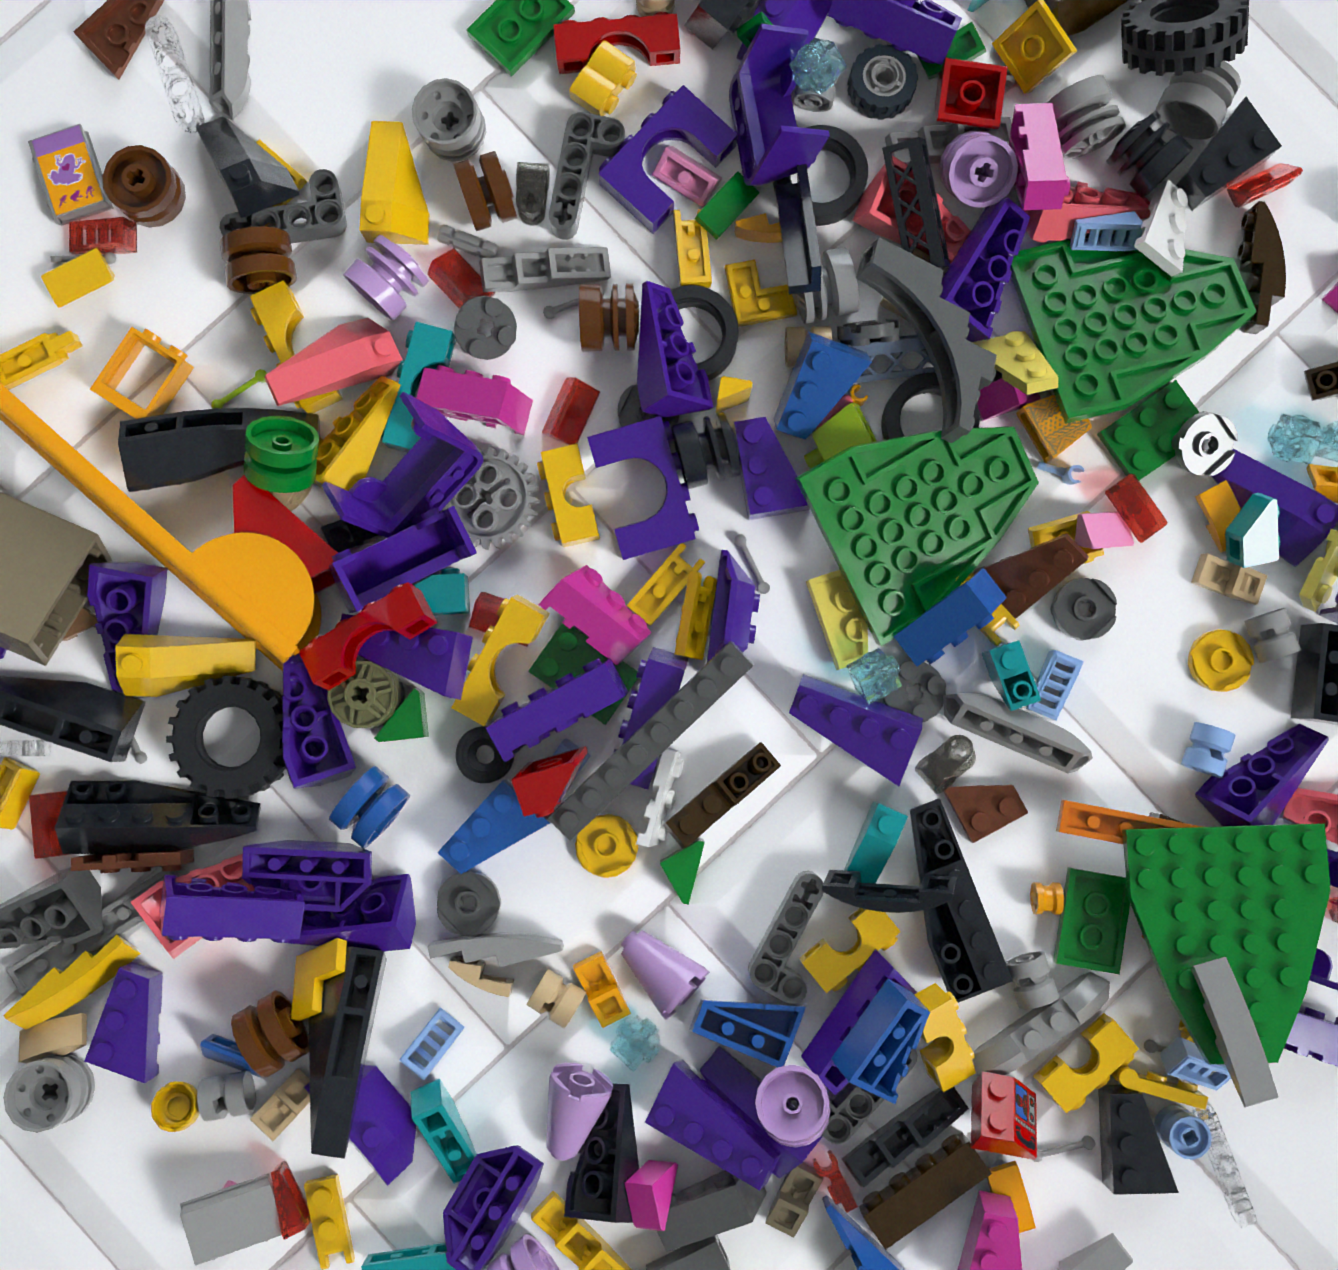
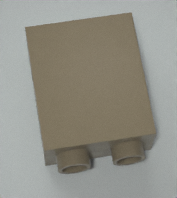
M0 492V647L47 666L88 600L89 565L92 563H111L112 558L97 533Z

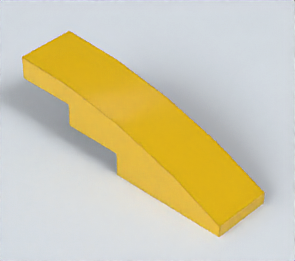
M116 934L95 956L85 950L64 972L53 967L3 1016L6 1020L27 1030L60 1014L88 997L114 978L120 967L131 963L141 953L134 945Z
M554 1190L531 1213V1220L554 1239L555 1247L576 1264L579 1270H632L584 1219L564 1217L565 1201Z

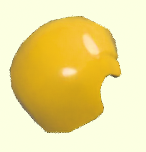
M173 1081L167 1083L157 1091L151 1102L152 1119L159 1129L167 1132H179L187 1129L196 1122L200 1114L197 1103V1089L187 1082Z

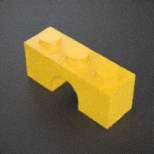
M578 444L540 452L542 461L537 462L541 481L547 479L549 491L544 492L548 511L554 510L557 521L551 523L555 541L561 540L565 548L599 540L600 536L592 504L575 507L565 500L567 488L574 482L586 479Z
M859 908L848 917L857 931V940L852 948L846 951H837L831 948L825 939L822 938L799 957L801 963L826 994L831 989L833 992L841 989L848 982L847 976L856 969L860 971L875 948L877 951L880 949L885 951L897 942L898 938L896 936L901 931L886 912Z
M934 983L914 994L930 1011L921 1038L926 1043L932 1042L919 1050L927 1075L945 1092L976 1074L972 1062L975 1055L965 1040L964 1035L967 1034V1030L957 1015L956 1010L959 1009V1005L955 997L949 991L945 993Z
M1105 1013L1080 1033L1090 1046L1089 1060L1083 1066L1078 1068L1069 1067L1056 1055L1033 1075L1066 1114L1071 1110L1079 1109L1085 1103L1088 1094L1094 1089H1100L1105 1086L1110 1080V1075L1118 1068L1125 1067L1134 1059V1053L1139 1050L1116 1021Z

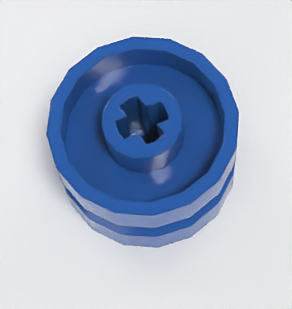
M377 766L370 768L355 782L335 806L328 819L340 830L348 829L357 822L352 830L351 839L363 849L374 842L393 823L411 796L399 784L392 785L384 791L388 784L389 776Z

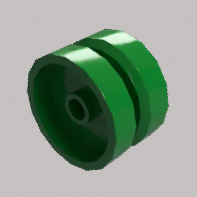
M269 416L252 421L246 427L245 477L256 487L270 492L292 493L309 488L316 480L319 434L314 427L305 421L292 417Z

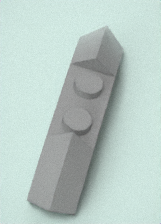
M210 0L209 104L218 115L234 120L245 107L251 88V78L248 73L250 65V55L248 54L250 25L248 21L252 20L249 0Z
M958 693L943 695L944 716L950 724L1067 774L1078 771L1093 759L1092 751L1078 737L1047 720L1021 709L1010 711L1004 702L982 694Z
M1092 972L1083 974L1059 990V998L1056 1001L1030 1010L980 1045L974 1051L975 1058L973 1062L976 1076H979L982 1071L1007 1075L1079 1027L1108 1001L1110 981Z

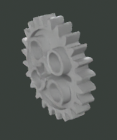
M493 447L488 448L487 455L478 448L483 455L482 466L441 511L451 506L455 507L475 548L481 540L482 548L485 550H489L491 541L496 548L501 549L502 539L512 545V535L514 533L524 537L521 527L523 525L532 527L527 518L528 516H537L538 513L531 509V505L540 503V500L533 497L532 494L540 489L537 485L529 484L536 477L532 473L524 474L529 466L524 462L517 465L519 457L515 454L508 459V452L505 449H501L497 456L496 450ZM495 469L496 479L492 483L486 484L484 481L487 471ZM506 479H509V480H510L509 484L503 486L505 480H506ZM472 490V501L467 505H463L461 501L464 492ZM510 492H515L517 494L515 504L506 507L504 504L506 495ZM487 493L492 494L491 499L493 501L491 504L486 503L485 495ZM471 511H475V512L473 513V516H472L471 518H469V517H468V514H469ZM487 513H492L493 523L488 528H483L481 524L483 516Z

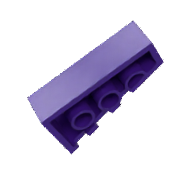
M1009 197L985 207L942 277L941 284L943 285V290L940 297L970 312L968 321L969 334L966 338L970 342L988 340L991 337L993 318L995 314L999 313L1002 304L1000 297L1004 285L1009 283L1012 274L1010 267L1014 256L1018 255L1030 216Z
M342 613L340 621L355 615ZM428 628L410 640L396 631H382L371 636L362 645L358 655L444 697L461 700L473 637L459 632Z
M804 674L789 710V714L898 787L901 784L923 725V718Z
M876 948L801 1055V1058L810 1070L818 1075L822 1083L834 1095L848 1081L831 1058L886 980L890 979L910 990L913 994L918 993Z
M683 1059L674 1062L644 1123L760 1191L768 1183L781 1153L750 1123L748 1124L728 1102L719 1097L703 1078L701 1079Z

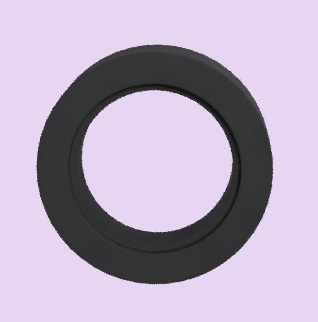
M830 125L809 126L806 128L829 131L830 136L822 150H828L838 155L845 162L850 175V185L839 198L824 203L812 201L815 225L825 226L843 220L859 204L868 180V161L861 145L846 131ZM791 176L774 181V192L775 185L791 184Z
M697 285L674 288L671 290V293L679 310L689 307L705 310L716 319L721 328L722 341L718 350L709 359L696 363L699 370H705L710 381L725 371L735 355L739 335L736 315L730 304L720 294L709 288Z
M936 373L915 375L900 384L887 401L882 414L881 430L884 440L905 436L901 428L900 416L904 404L909 399L926 393L942 397ZM977 403L975 405L973 417L975 418L973 428H979L980 415Z

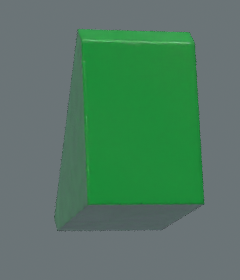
M414 688L374 739L378 742H389L429 737L425 693L420 689Z
M697 838L687 848H680L660 860L662 869L683 904L689 905L705 845L704 839Z

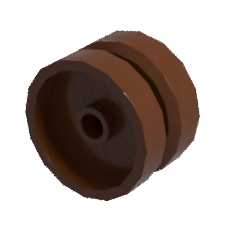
M143 145L127 146L115 152L106 163L102 175L103 189L109 200L135 224L148 228L161 227L173 221L182 211L186 200L185 184L179 173L155 149Z
M496 151L480 155L479 163L484 175L481 177H477L474 165L468 159L453 164L476 232L491 227L492 218L488 209L489 206L494 205L498 220L502 223L518 218L512 201L514 195L506 171L501 168Z
M267 226L248 227L229 232L220 238L221 257L227 263L224 269L226 286L231 291L255 294L283 280L289 287L296 282L295 263L291 258H288L292 254V245L287 231Z
M277 990L258 1000L257 1007L249 1005L234 1014L231 1019L232 1033L242 1056L257 1074L266 1078L281 1070L285 1066V1060L294 1062L309 1052V1034L304 1021L291 1019L292 1002L282 992Z

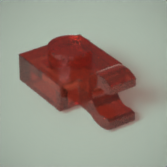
M829 1150L827 1153L831 1162L828 1166H820L816 1158L812 1159V1163L818 1175L830 1179L831 1185L827 1186V1189L835 1205L842 1203L846 1213L857 1208L858 1205L838 1167L836 1155L832 1150Z

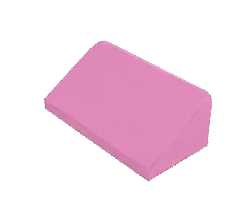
M674 146L665 147L652 173V176L701 207L706 205L722 180L721 176Z
M1124 512L1078 514L1075 542L1078 546L1091 549L1134 546V540Z

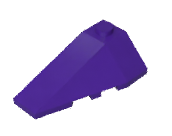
M647 280L642 283L637 387L642 412L662 417L710 410L714 406L709 380L705 370H699L692 354L697 351L693 342L688 343L681 327L684 321L671 290L668 287Z
M1233 448L1232 451H1235V455L1231 463L1220 473L1211 475L1217 484L1227 480L1240 509L1243 508L1254 493H1261L1277 499L1280 510L1278 517L1279 557L1294 567L1298 566L1327 538L1330 530L1334 529L1338 523V505L1319 492Z
M141 562L92 563L89 565L87 596L90 606H94L98 622L95 624L97 634H101L105 649L103 657L113 691L123 693L116 677L115 646L124 634L158 635L166 596L168 568Z
M402 874L373 879L372 884L342 912L304 910L300 940L290 939L287 943L321 946L336 938L347 941V947L352 946L384 952L410 949L416 927L410 875Z
M719 1045L700 1068L701 1075L712 1087V1090L725 1102H728L748 1124L750 1123L781 1153L772 1172L779 1179L803 1163L823 1137L821 1135L810 1145L796 1148L781 1145L769 1137L760 1123L755 1105L757 1089L763 1080L722 1046ZM792 1104L789 1107H787L791 1111L797 1109Z

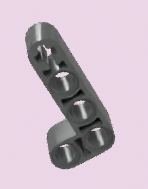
M577 112L568 118L549 210L551 230L561 240H569L577 234L593 154L614 157L620 151V146L625 140V128L618 119L584 112ZM580 128L588 130V133L583 136L574 134ZM609 134H615L619 137L613 142L604 139ZM573 158H580L583 160V162L577 166H572L568 164V162ZM568 187H573L577 190L571 196L562 194L563 190ZM564 209H566L569 220H566L564 225H560L559 223L563 221Z
M327 169L316 170L311 175L309 186L312 201L268 207L243 218L240 217L238 212L225 215L221 219L219 226L222 236L236 229L251 226L260 227L268 223L276 224L275 228L287 231L290 235L291 244L340 236L347 228V220L342 192L336 175ZM330 184L333 186L329 192L323 193L318 191L322 185ZM329 214L338 215L337 220L332 223L323 221ZM303 218L307 220L306 224L302 227L293 226L297 219Z
M809 870L798 873L794 878L748 965V973L755 986L791 1005L803 1001L807 994V985L802 976L797 971L786 966V963L824 893L822 891V879L816 873ZM813 879L812 883L816 886V889L806 892L804 900L808 902V905L805 906L801 901L793 897L796 894L801 899L805 891L801 886L802 882L809 883ZM791 907H799L802 911L801 918L796 922H788L785 919L786 911ZM781 935L787 939L786 946L778 951L770 948L771 939ZM761 964H767L772 968L771 974L765 979L757 978L754 974L757 966ZM797 980L800 984L798 991L794 994L785 993L783 986L786 981Z
M911 1049L906 1065L909 1067L907 1074L917 1063L918 1055L916 1049ZM848 1083L834 1100L828 1096L830 1103L829 1123L832 1120L840 1119L844 1121L843 1127L839 1131L834 1132L830 1131L827 1125L822 1136L832 1144L839 1145L845 1143L885 1099ZM855 1095L865 1096V1102L860 1107L856 1108L849 1105L850 1100Z

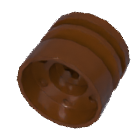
M626 283L625 298H619L618 284H613L610 298H604L601 284L579 285V328L582 352L602 351L605 337H611L614 350L619 351L620 337L626 336L627 351H635V344L639 333V301L634 291V283Z

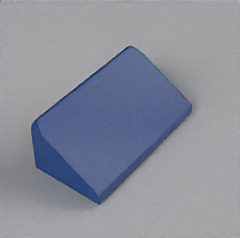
M211 1034L201 1041L200 1048L204 1057L241 1071H250L252 1075L262 1078L246 1062L235 1041L216 1034Z

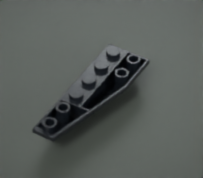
M215 408L182 411L120 421L118 447L126 487L129 492L171 485H181L244 465L246 427L252 421L263 417L284 416L305 421L315 428L320 440L319 415L276 409Z
M0 676V725L108 762L126 761L146 701L125 696L122 693L88 682Z
M136 780L70 781L55 831L62 854L167 851L214 843L257 831L261 803L235 798L225 799V797L219 796L210 797L202 792Z
M937 798L909 809L919 885L921 886L924 875L957 877L958 880L953 900L940 906L923 910L927 943L946 991L951 992L957 1003L1013 982L941 799Z
M352 946L346 947L345 972L324 980L322 1012L309 1017L311 1154L341 1159L346 1157L387 962L384 951Z

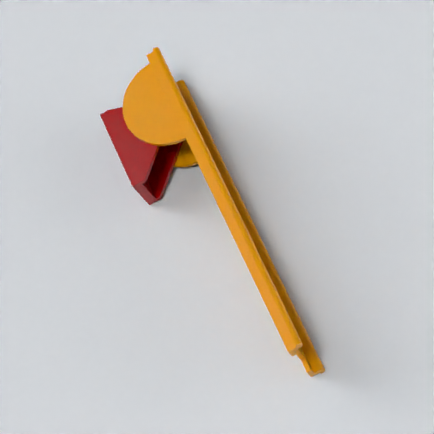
M0 383V420L164 567L168 568L173 575L245 639H256V649L282 672L283 663L291 656L299 654V650L307 646L311 639L319 635L322 613L317 593L336 584L329 565L334 562L332 556L338 554V552L269 491L256 487L247 480L245 475L239 478L232 485L234 533L214 538L191 553Z

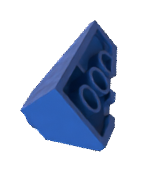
M828 1195L822 1198L825 1209L844 1246L851 1252V1257L857 1270H904L903 1266Z

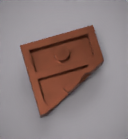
M1014 785L945 786L942 788L971 843L979 841L1029 813Z

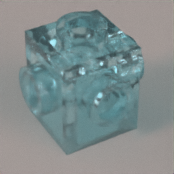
M814 38L809 44L803 46L789 64L795 74L794 81L803 91H812L819 94L829 90L834 85L835 80L847 68L835 43L820 38Z
M1282 413L1277 424H1273L1269 429L1267 441L1270 443L1273 456L1286 462L1296 461L1311 464L1324 441V436L1319 422L1310 420L1303 415L1291 416Z
M880 648L868 652L861 658L846 665L856 691L868 704L889 695L902 686L898 677V673L901 672L898 662L892 655L887 657Z
M636 1014L631 1021L625 1018L614 1031L617 1036L610 1043L609 1050L634 1072L643 1061L648 1064L660 1051L658 1047L660 1036L657 1034L660 1030L647 1017L642 1020ZM634 1039H640L641 1041H640V1042H635V1041H633V1040H634Z

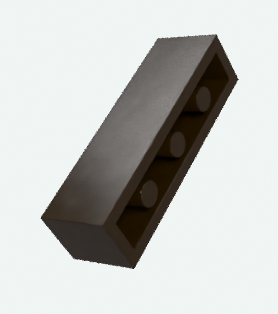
M963 1132L958 1136L953 1134L947 1137L941 1143V1148L932 1154L926 1153L916 1160L913 1168L906 1173L899 1172L889 1180L888 1186L879 1192L876 1190L869 1193L862 1200L863 1204L858 1206L862 1217L885 1250L992 1174L977 1151L970 1148L971 1143Z

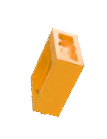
M131 327L90 390L135 419L163 415L194 367L185 361L188 357L187 354L173 345L166 349L159 344L162 339L145 328L141 333ZM144 346L149 347L175 364L146 409H143L115 391Z

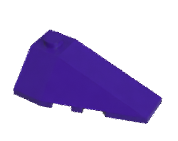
M300 654L291 656L283 663L282 759L293 789L321 786L350 777L357 768L342 725L330 709L327 700L328 690L313 684Z
M1299 723L1268 741L1267 747L1255 754L1247 753L1240 757L1239 763L1227 770L1225 769L1222 778L1211 776L1198 789L1195 797L1223 827L1273 825L1328 743L1329 737Z

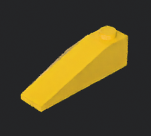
M371 121L361 194L359 231L367 243H374V239L378 235H382L395 244L428 245L430 214L402 122Z
M381 376L355 400L354 410L349 415L343 418L339 416L332 422L335 428L324 439L320 437L318 456L316 457V480L314 484L323 489L321 485L326 481L349 491L357 481L366 478L401 386L397 381Z
M124 634L115 646L116 677L125 696L160 697L205 684V680L210 678L218 679L222 678V676H238L256 670V639Z

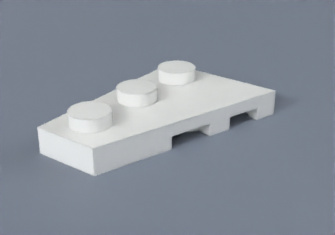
M1168 179L1157 185L1149 205L1150 217L1143 221L1141 229L1144 233L1142 237L1136 239L1134 247L1172 277L1183 272V258L1185 256L1184 237L1187 228L1185 217L1188 198L1183 189L1178 188Z
M666 749L662 753L653 783V793H657L656 799H651L646 807L644 818H646L645 823L648 824L646 834L639 833L636 841L637 845L652 847L659 845L660 840L666 839L668 831L663 824L666 822L667 810L672 809L675 803L676 791L672 790L675 777L679 778L683 769L684 760L679 759L681 752Z

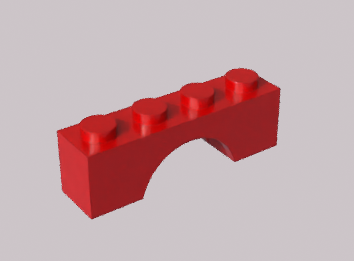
M658 12L653 16L642 17L626 15L620 19L598 17L586 22L566 20L561 24H554L559 74L580 73L604 40L613 46L623 45L636 49L645 57L650 66L680 64L681 48L677 13Z
M407 582L392 588L389 594L382 599L368 603L355 616L341 620L328 633L314 637L308 642L307 646L299 650V654L313 684L329 691L356 674L358 652L371 636L382 631H396L411 640L438 622L422 591Z

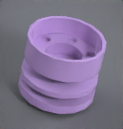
M378 235L374 239V243L382 254L368 246L365 251L373 264L369 266L363 261L356 259L343 276L370 304L387 318L394 321L407 307L406 302L399 294L401 290L416 297L419 294L418 290L410 281L412 280L420 287H425L429 280L409 253L398 244L389 241L382 235Z

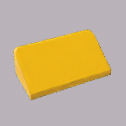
M96 247L42 274L41 278L58 308H61L114 281L115 274Z
M726 376L721 377L715 413H720L748 402L753 382L751 380Z
M4 757L0 764V828L13 830L22 815L40 773L8 757Z

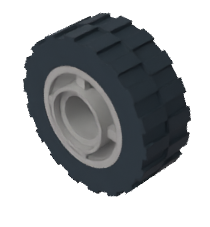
M877 44L872 48L864 49L862 54L859 53L855 62H853L847 82V93L851 98L850 102L853 106L855 105L858 112L864 113L871 119L878 118V120H884V118H894L897 114L905 111L906 106H909L918 81L917 66L912 62V57L909 54L895 49L890 44ZM877 80H884L888 84H880Z

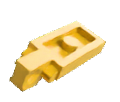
M67 331L61 335H58L56 332L51 334L43 333L0 354V383L10 390L63 364L64 361L69 359L68 353H72L83 346L79 336L72 331Z

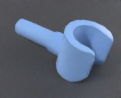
M1040 461L1037 469L1061 476L1062 481L1067 485L1081 483V481L1072 478V471L1078 473L1085 471L1081 465L1063 468Z

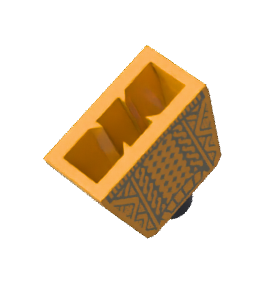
M1055 395L1029 403L1016 412L1044 463H1048L1092 428L1089 419L1065 424Z

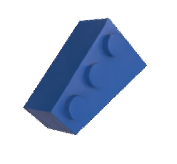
M808 331L773 418L776 430L806 440L872 363L867 352Z
M982 568L971 579L958 586L914 622L897 633L894 638L917 667L926 660L929 664H932L945 654L942 650L950 643L953 647H956L969 637L967 631L972 627L976 626L980 630L994 619L992 613L1007 597L987 571Z
M504 779L437 853L462 874L551 822L547 819L548 816L536 818L535 814L524 817L513 784L508 779Z
M887 979L831 1060L849 1083L896 1104L899 1096L896 1093V1088L900 1078L906 1077L909 1069L906 1065L911 1049L917 1048L930 1011L910 990Z
M700 999L689 1030L778 1068L785 1066L806 1007Z

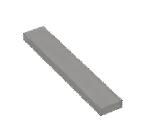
M160 871L103 907V930L100 933L75 944H65L64 941L50 942L47 946L40 947L7 968L6 971L21 996H24L53 967L62 972L65 971L85 950L92 954L106 945L116 934L120 936L144 921L130 902L156 883L163 881L164 874L179 877L178 871Z

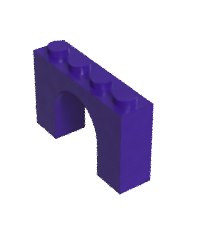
M682 85L676 92L673 90L664 98L662 107L655 114L652 112L643 120L641 129L634 136L629 135L620 146V151L613 158L608 157L604 160L598 170L599 185L654 234L673 214L674 200L646 175L642 165L649 150L663 141H682L693 147L712 166L717 168L736 148L738 134L687 87Z
M661 416L587 437L596 468L627 459H643L656 466L665 480V499L661 508L653 516L642 521L614 528L623 560L696 539L694 532L699 531L695 513L689 514L686 501L691 500L686 482L680 483L677 471L682 470L677 451L671 453L668 441L673 439L670 424L668 421L663 422Z

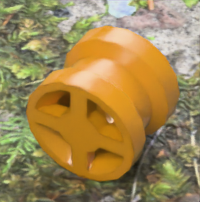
M1033 882L1031 884L1030 903L1033 914H1042L1044 911H1050L1054 915L1062 914L1064 895L1062 885L1059 882H1052L1050 885H1043L1040 882Z

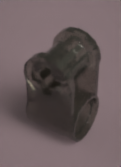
M517 162L516 206L520 220L526 225L536 226L545 219L547 192L549 191L550 183L549 163Z
M954 735L935 751L922 758L914 771L936 795L940 794L975 764L976 753L973 743L964 735ZM958 749L961 752L965 751L966 755L963 757L960 754L955 755V751Z

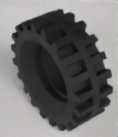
M1141 0V3L1133 2L1129 5V10L1123 11L1121 17L1123 64L1128 63L1130 70L1139 68V73L1141 74L1153 71L1155 76H1163L1165 73H1174V76H1181L1183 72L1192 70L1194 73H1200L1202 68L1210 66L1215 69L1221 66L1222 61L1231 62L1235 60L1236 54H1242L1245 51V46H1248L1249 0Z
M222 676V678L218 679L210 678L205 680V684L202 686L192 687L188 690L190 695L185 700H179L175 705L179 708L176 717L169 718L168 724L173 725L172 735L166 736V743H172L173 753L168 756L170 762H177L180 769L176 773L180 778L186 777L191 782L189 786L194 790L201 789L207 792V796L225 797V799L254 795V793L270 788L273 782L281 780L285 775L283 771L286 767L282 759L283 695L279 691L268 687L269 684L263 681L237 676ZM229 707L246 710L254 717L260 729V743L256 753L249 761L236 767H227L213 760L206 751L203 739V732L208 720L216 712Z

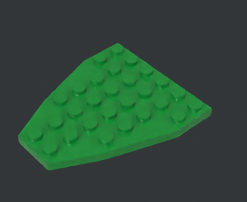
M1062 240L1020 250L1018 255L1014 256L1010 271H1012L1011 279L1035 344L1058 375V388L1052 390L1065 424L1127 409L1203 361L1256 313L1235 259L1226 256L1185 249L1183 272L1171 277L1138 249L1131 251L1071 250V240Z
M1015 427L972 428L969 434L962 436L953 443L941 439L942 429L850 446L795 478L877 645L883 646L895 639L894 636L960 586L1001 540L1039 484Z
M1325 824L1123 829L1127 897L1167 996L1203 1059L1210 1065L1225 1064L1215 1043L1217 1036L1203 1007L1205 1003L1204 997L1191 969L1195 965L1226 957L1256 1027L1268 1063H1278L1307 991L1331 891Z

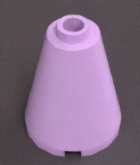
M643 930L638 934L632 931L621 943V946L624 948L621 952L622 957L665 1020H668L677 1012L675 1010L677 1005H684L704 982L705 976L710 973L701 964Z
M578 1063L557 1064L549 1076L546 1148L552 1157L562 1161L577 1155L608 1103L613 1089V1083L602 1072L593 1069L591 1074L583 1071L584 1065Z

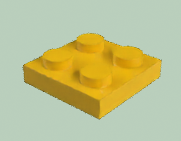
M1037 0L991 43L1004 64L1008 66V70L1014 76L1024 94L1031 93L1077 52V49L1044 0Z

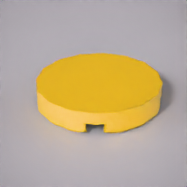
M1222 629L1203 633L1193 642L1188 653V667L1191 676L1200 686L1210 691L1228 692L1239 688L1248 681L1251 675V667L1254 665V656L1248 642L1241 635Z
M613 814L597 815L578 833L575 842L576 856L582 867L593 875L602 878L616 877L627 871L636 859L638 845L636 844L637 834L632 825L620 816Z

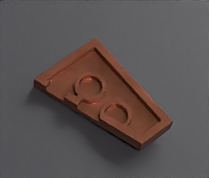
M107 0L73 33L120 80L164 0Z
M1066 533L1031 547L1029 550L1017 555L1009 556L989 566L974 570L973 574L975 575L982 568L987 571L1007 597L1001 604L1016 619L1085 563L1089 556Z
M194 849L144 853L89 854L71 858V871L100 870V873L121 872L120 868H131V872L151 871V867L162 866V871L182 870L183 864L194 862Z

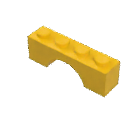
M284 280L249 296L254 307L250 308L251 314L258 326L263 324L267 335L263 336V339L271 353L276 352L280 363L276 364L277 367L295 355L292 345L293 334L297 325L304 318L292 289ZM335 390L293 403L297 409L302 407L307 413L313 414L343 400V397L339 390Z
M518 594L512 596L510 600L505 598L496 613V615L500 616L496 626H490L481 641L485 644L480 655L475 653L467 666L470 674L464 682L461 700L455 699L451 707L484 727L492 721L506 695L499 686L495 675V665L500 652L510 644H530L534 642L550 615V612Z

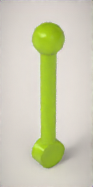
M263 369L257 370L255 377L223 398L214 399L211 402L212 409L223 408L224 404L254 384L266 382L264 377L267 372Z

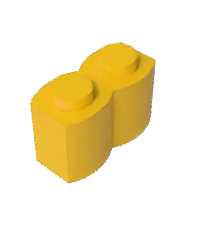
M604 40L569 89L571 100L592 114L605 116L607 113L610 115L618 105L619 98L617 96L624 88L628 90L637 77L635 60Z

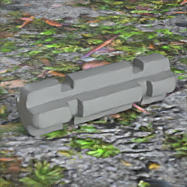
M443 225L438 231L437 240L440 243L448 246L452 244L453 248L474 256L480 254V258L496 257L498 246L493 242L487 240L483 242L482 238L461 230L456 232L455 228L448 225Z

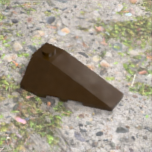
M1024 0V1H1025V3H1026V5H1027V8H1029V7L1032 6L1037 0ZM1129 0L1044 1L1069 37L1085 31Z

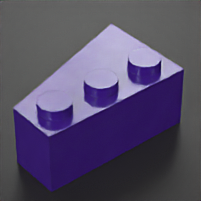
M766 417L734 422L733 430L740 452V477L748 520L810 510L795 480L798 476Z
M131 962L118 969L84 1062L142 1083H147L159 1074L157 1052L158 1045L160 1044L158 1027L159 1014L162 1007L163 972L136 962Z

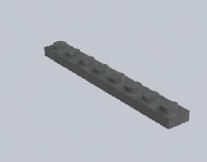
M729 641L568 796L547 819L571 841L754 666V663L732 641Z

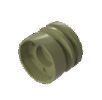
M356 661V674L329 690L327 700L332 713L341 723L352 728H379L387 723L404 702L405 689L400 677L396 673L370 661ZM360 688L369 690V693L366 695L368 701L358 700V697L361 695Z

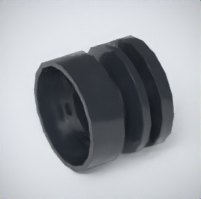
M1156 110L1131 127L1117 142L1112 154L1106 160L1110 167H1113L1122 158L1126 160L1117 171L1119 176L1132 168L1137 171L1131 179L1129 186L1143 199L1194 149L1180 134L1167 142L1162 139L1170 127L1168 122H1165L1156 131L1152 129L1161 118V115Z
M724 412L715 414L717 426L715 429H713L709 416L703 417V432L700 433L697 432L691 420L671 425L675 450L681 462V472L688 490L708 485L709 469L714 470L719 481L725 480L724 465L727 466L731 478L740 476L738 442L735 432Z

